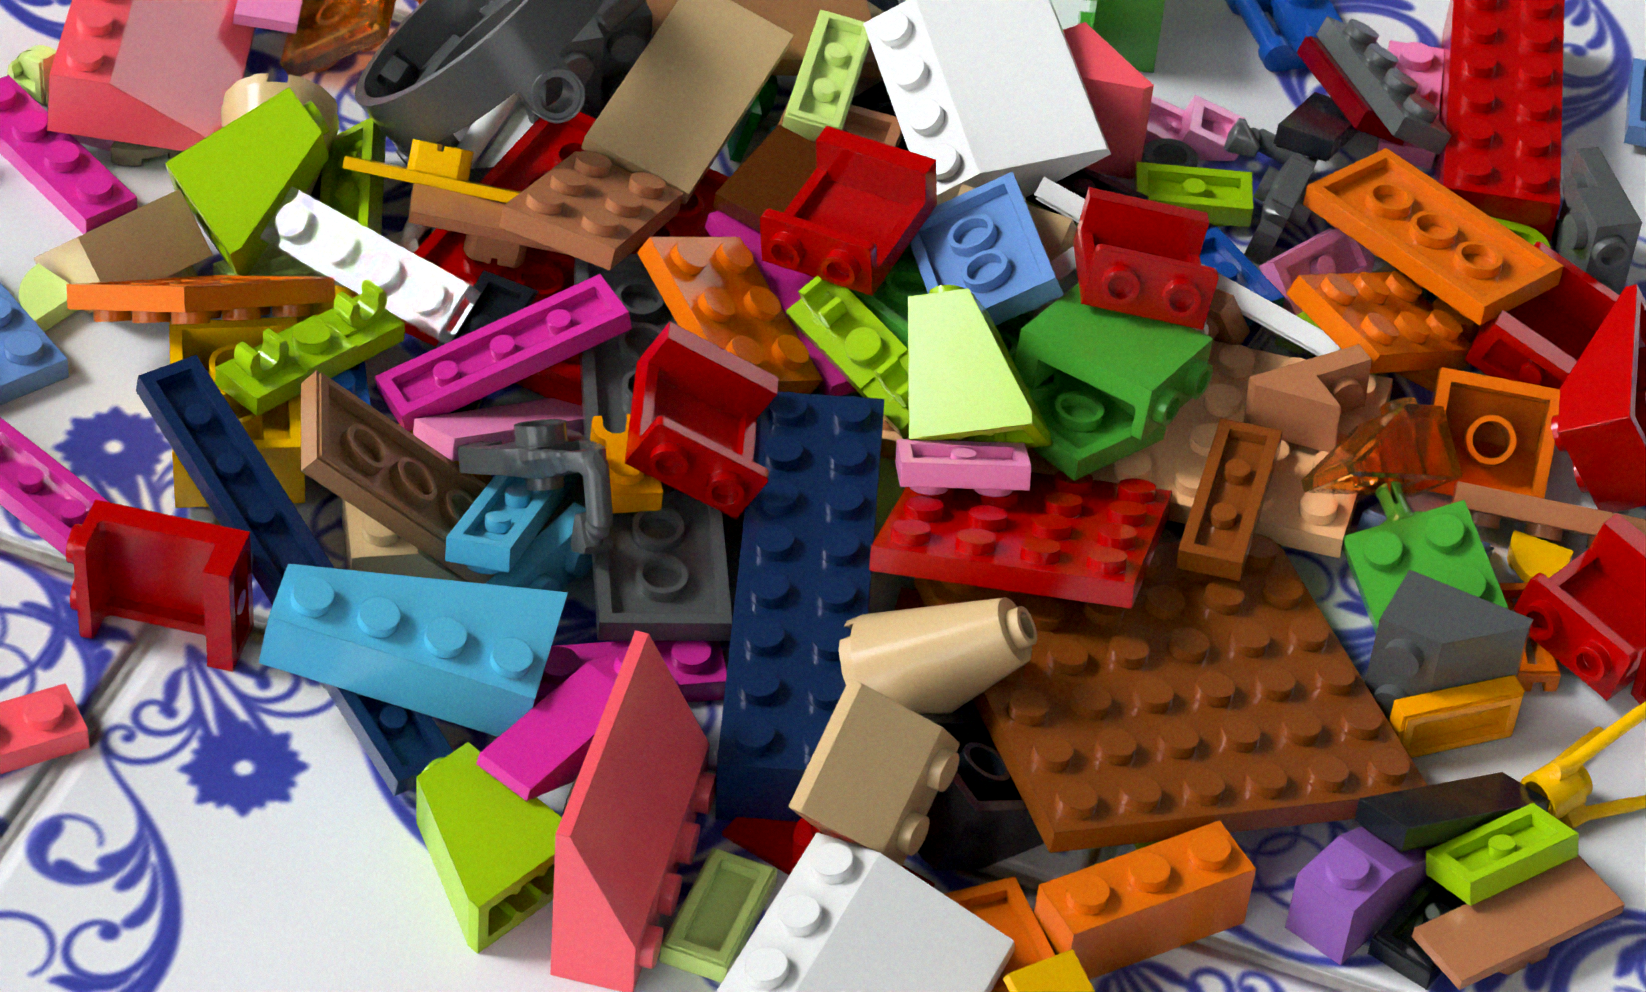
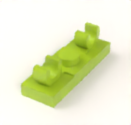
M817 275L798 291L801 299L785 311L789 320L863 398L884 399L883 418L903 439H906L909 436L907 347L848 288L824 281Z
M369 279L362 281V294L351 298L342 291L335 297L334 308L318 316L313 315L279 333H275L268 328L263 331V343L254 348L244 341L238 343L234 351V358L215 367V384L254 415L259 416L301 394V383L316 370L332 378L404 341L405 323L385 309L387 304L386 292Z

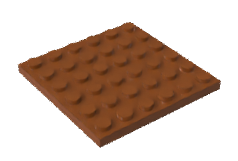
M1254 534L1241 581L1176 568L1181 541L1158 543L1132 609L922 578L914 579V585L925 607L1005 597L1013 601L1017 607H1025L1034 621L1037 631V642L1032 646L1031 659L972 700L1049 853L1162 841L1219 820L1229 833L1355 819L1359 798L1428 786L1281 545L1265 535Z

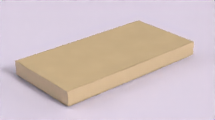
M678 0L585 135L581 148L585 151L600 153L608 157L612 165L633 173L647 172L661 177L666 182V186L684 192L681 204L686 205L785 55L794 35L731 0Z

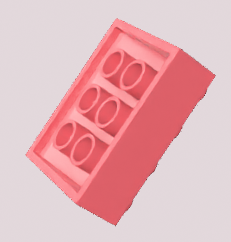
M72 0L49 74L47 131L185 151L222 128L221 107L225 92L236 81L243 79L245 76L256 27L233 24L237 0Z
M635 630L555 836L550 975L621 992H634L642 967L654 969L663 938V927L658 926L661 914L673 916L682 883V875L676 874L679 864L691 865L700 834V824L695 823L697 814L708 815L710 813L716 793V774L708 772L710 744L649 633Z

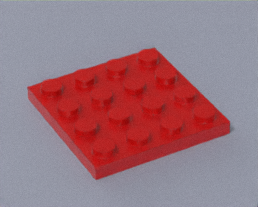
M1061 471L1055 475L1031 472L1030 491L1013 490L1010 495L1003 497L985 496L977 493L974 489L948 488V491L943 494L925 495L914 492L910 487H905L871 545L869 571L1132 609L1169 518L1172 491L1156 489L1154 483L1135 478L1113 483L1093 480V476L1088 474L1074 481Z

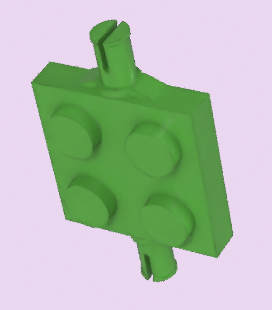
M1398 481L1390 482V494L1387 483H1385L1375 493L1380 500L1387 520L1378 526L1345 535L1343 538V552L1375 634L1380 617L1409 569L1508 609L1465 500L1425 512H1411L1402 490V484Z

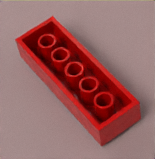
M1450 0L1442 37V48L1445 50L1438 120L1450 133L1451 137L1440 155L1436 154L1434 180L1488 216L1527 225L1536 229L1545 236L1550 244L1560 207L1565 0Z

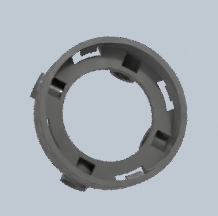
M424 0L400 23L371 58L358 80L355 89V100L397 148L395 152L406 165H408L413 139L442 144V151L444 146L457 147L460 142L453 135L454 133L475 122L514 93L530 111L551 123L567 122L573 119L582 109L585 100V90L581 80L558 54L580 33L593 16L611 32L646 0ZM560 77L563 84L560 98L551 105L542 106L539 100V92L542 85L551 78Z

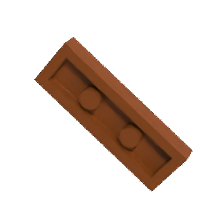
M1220 418L1179 545L1176 568L1241 581L1279 455L1282 430Z

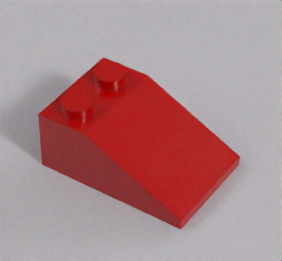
M1637 284L1626 286L1567 376L1560 387L1559 413L1553 415L1551 419V429L1555 444L1560 452L1567 451L1573 461L1574 475L1582 493H1590L1598 510L1612 513L1646 506V301Z

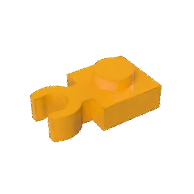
M630 414L626 416L625 431L622 433L607 431L603 426L602 416H593L590 440L605 446L606 459L609 463L613 514L661 510L663 500L661 481L625 464Z

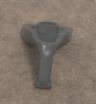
M1239 118L1227 135L1224 149L1230 153L1255 157L1257 152H1260L1283 164L1280 171L1271 166L1268 167L1254 195V198L1264 203L1262 205L1259 225L1244 255L1260 264H1264L1267 262L1287 221L1304 228L1312 210L1304 206L1303 201L1307 185L1315 182L1309 179L1318 159L1276 147V144H1273L1275 134L1263 128L1260 130L1254 127L1250 128L1245 119Z
M542 419L514 424L515 441L502 444V441L485 443L480 441L458 447L460 473L525 478L526 490L530 491L559 489L565 486V475L582 474L586 512L577 513L574 516L570 544L572 552L599 554L613 549L614 542L608 536L610 534V526L613 525L609 463L606 459L605 446H602L600 443L597 444L595 441L591 442V440L584 439V435L580 432L567 430L566 420Z

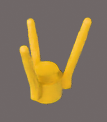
M1646 701L1605 730L1600 726L1593 728L1550 763L1524 776L1521 783L1549 799L1548 813L1557 819L1561 818L1562 822L1572 829L1589 820L1645 809L1646 795L1586 806L1585 802L1587 801V796L1592 793L1593 784L1583 764L1646 719Z

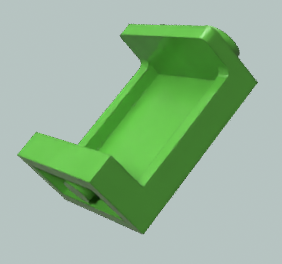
M1077 283L1021 328L1014 363L1029 390H1034L1056 370H1061L1133 405L1135 415L1130 435L1143 441L1160 425L1168 426L1176 417L1179 409L1191 398L1198 399L1203 395L1213 374V366L1208 364L1213 338L1191 327L1081 304L1079 283Z

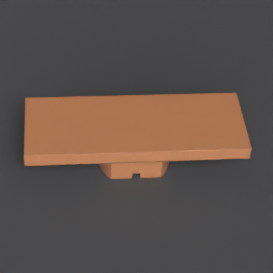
M413 183L408 222L466 234L463 250L472 260L491 263L492 258L498 259L497 265L517 268L524 264L528 247L566 254L500 228L499 224L503 206L506 204L504 202Z
M1578 854L1577 857L1472 906L1465 904L1415 927L1412 938L1458 990H1461L1497 972L1511 975L1526 968L1528 962L1532 965L1547 958L1550 947L1621 914L1625 903Z

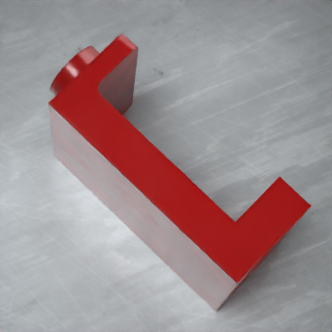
M826 126L816 139L817 168L783 213L773 209H766L760 217L762 261L812 277L818 275L824 281L873 296L937 206L936 159Z
M1089 187L1073 240L1081 304L1203 330L1219 279L1217 270L1213 267L1201 265L1199 256L1209 226L1208 213Z
M1536 242L1534 244L1535 247L1564 265L1559 285L1508 312L1502 310L1496 318L1483 324L1464 360L1488 376L1560 389L1620 295L1542 242Z
M669 322L636 364L625 464L737 519L768 483L769 470L753 462L757 417L778 393L779 377Z
M95 499L83 524H75L72 527L66 545V561L74 564L75 579L70 592V608L78 612L79 636L94 639L104 618L107 616H116L205 635L207 667L233 672L254 627L250 532Z
M1619 513L1605 521L1589 549L1550 578L1543 573H1538L1532 577L1512 610L1534 619L1529 637L1606 701L1610 700L1635 680L1643 651L1646 648V535Z

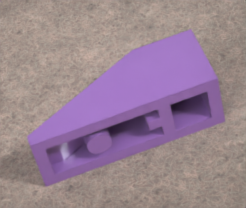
M1362 826L1339 835L1297 873L1285 928L1341 966L1390 919L1429 877L1426 874V851L1443 843L1400 851Z

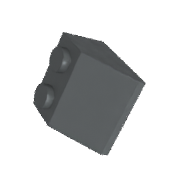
M1409 569L1380 617L1365 684L1389 722L1393 703L1396 699L1515 675L1517 678L1534 619Z

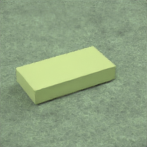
M713 847L661 945L660 962L722 983L745 947L776 886L778 869Z

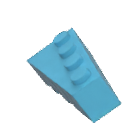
M288 564L268 617L258 663L499 737L533 707L568 592Z

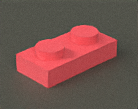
M66 683L0 702V774L90 748L88 728Z

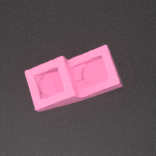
M1152 95L1144 146L1157 139L1170 138L1182 141L1193 148L1198 156V160L1235 161L1239 154L1226 151L1224 146L1231 128L1239 118H1245L1197 95L1193 97L1185 110Z

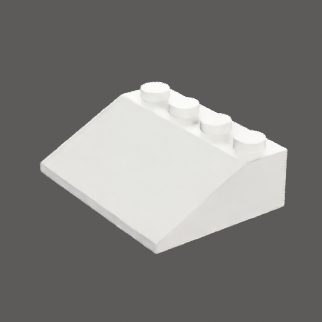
M907 0L863 23L908 150L936 159L937 205L957 197L962 184L977 188L1012 171L1024 198L1036 192L1043 177L1057 182L1111 154L1051 0Z
M817 832L716 992H991L1015 951V942L882 853Z

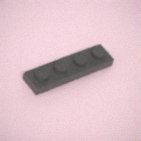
M1327 16L1316 36L1390 133L1396 138L1440 155L1451 135L1437 118L1439 110L1432 103L1420 97L1416 92L1419 87L1417 82L1397 68L1398 58L1378 44L1379 34L1358 20L1350 19L1348 24H1345Z

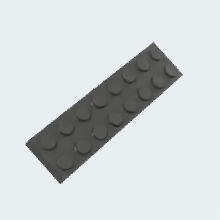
M629 254L610 271L574 257V285L601 274L629 311L632 326L631 330L579 353L584 439L590 440L593 416H602L604 428L611 433H622L625 431L626 416L631 414L637 361L669 322L677 325L638 254ZM661 482L663 489L661 510L614 513L613 525L610 526V534L608 535L614 542L613 549L599 554H592L598 640L631 641L636 630L649 633L653 641H730L733 621L722 512Z

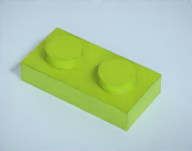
M1137 162L1134 190L1148 196V200L1208 213L1209 224L1250 227L1253 214L1252 172Z
M1531 803L1426 851V874L1465 903L1472 906L1577 857L1579 833L1535 803Z

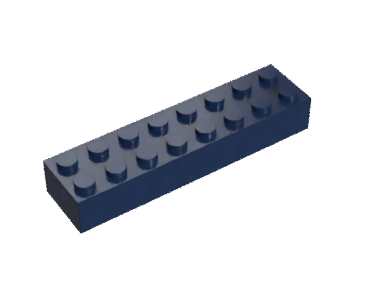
M778 392L775 398L757 417L753 462L767 468L769 476L768 483L745 508L716 766V820L733 821L736 817L798 822L802 818L788 806L846 687L840 663L839 642L841 639L851 636L852 629L845 628L844 625L847 620L862 614H869L872 571H869L871 545L875 540L884 399Z

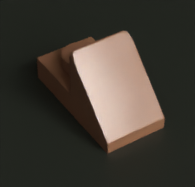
M1358 344L1250 376L1244 423L1282 430L1281 440L1320 451L1334 452L1336 450L1341 414L1365 406L1372 359Z

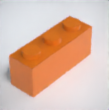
M1219 820L1039 884L1034 914L1054 954L1058 955L1073 949L1088 979L1091 980L1243 924L1256 868Z

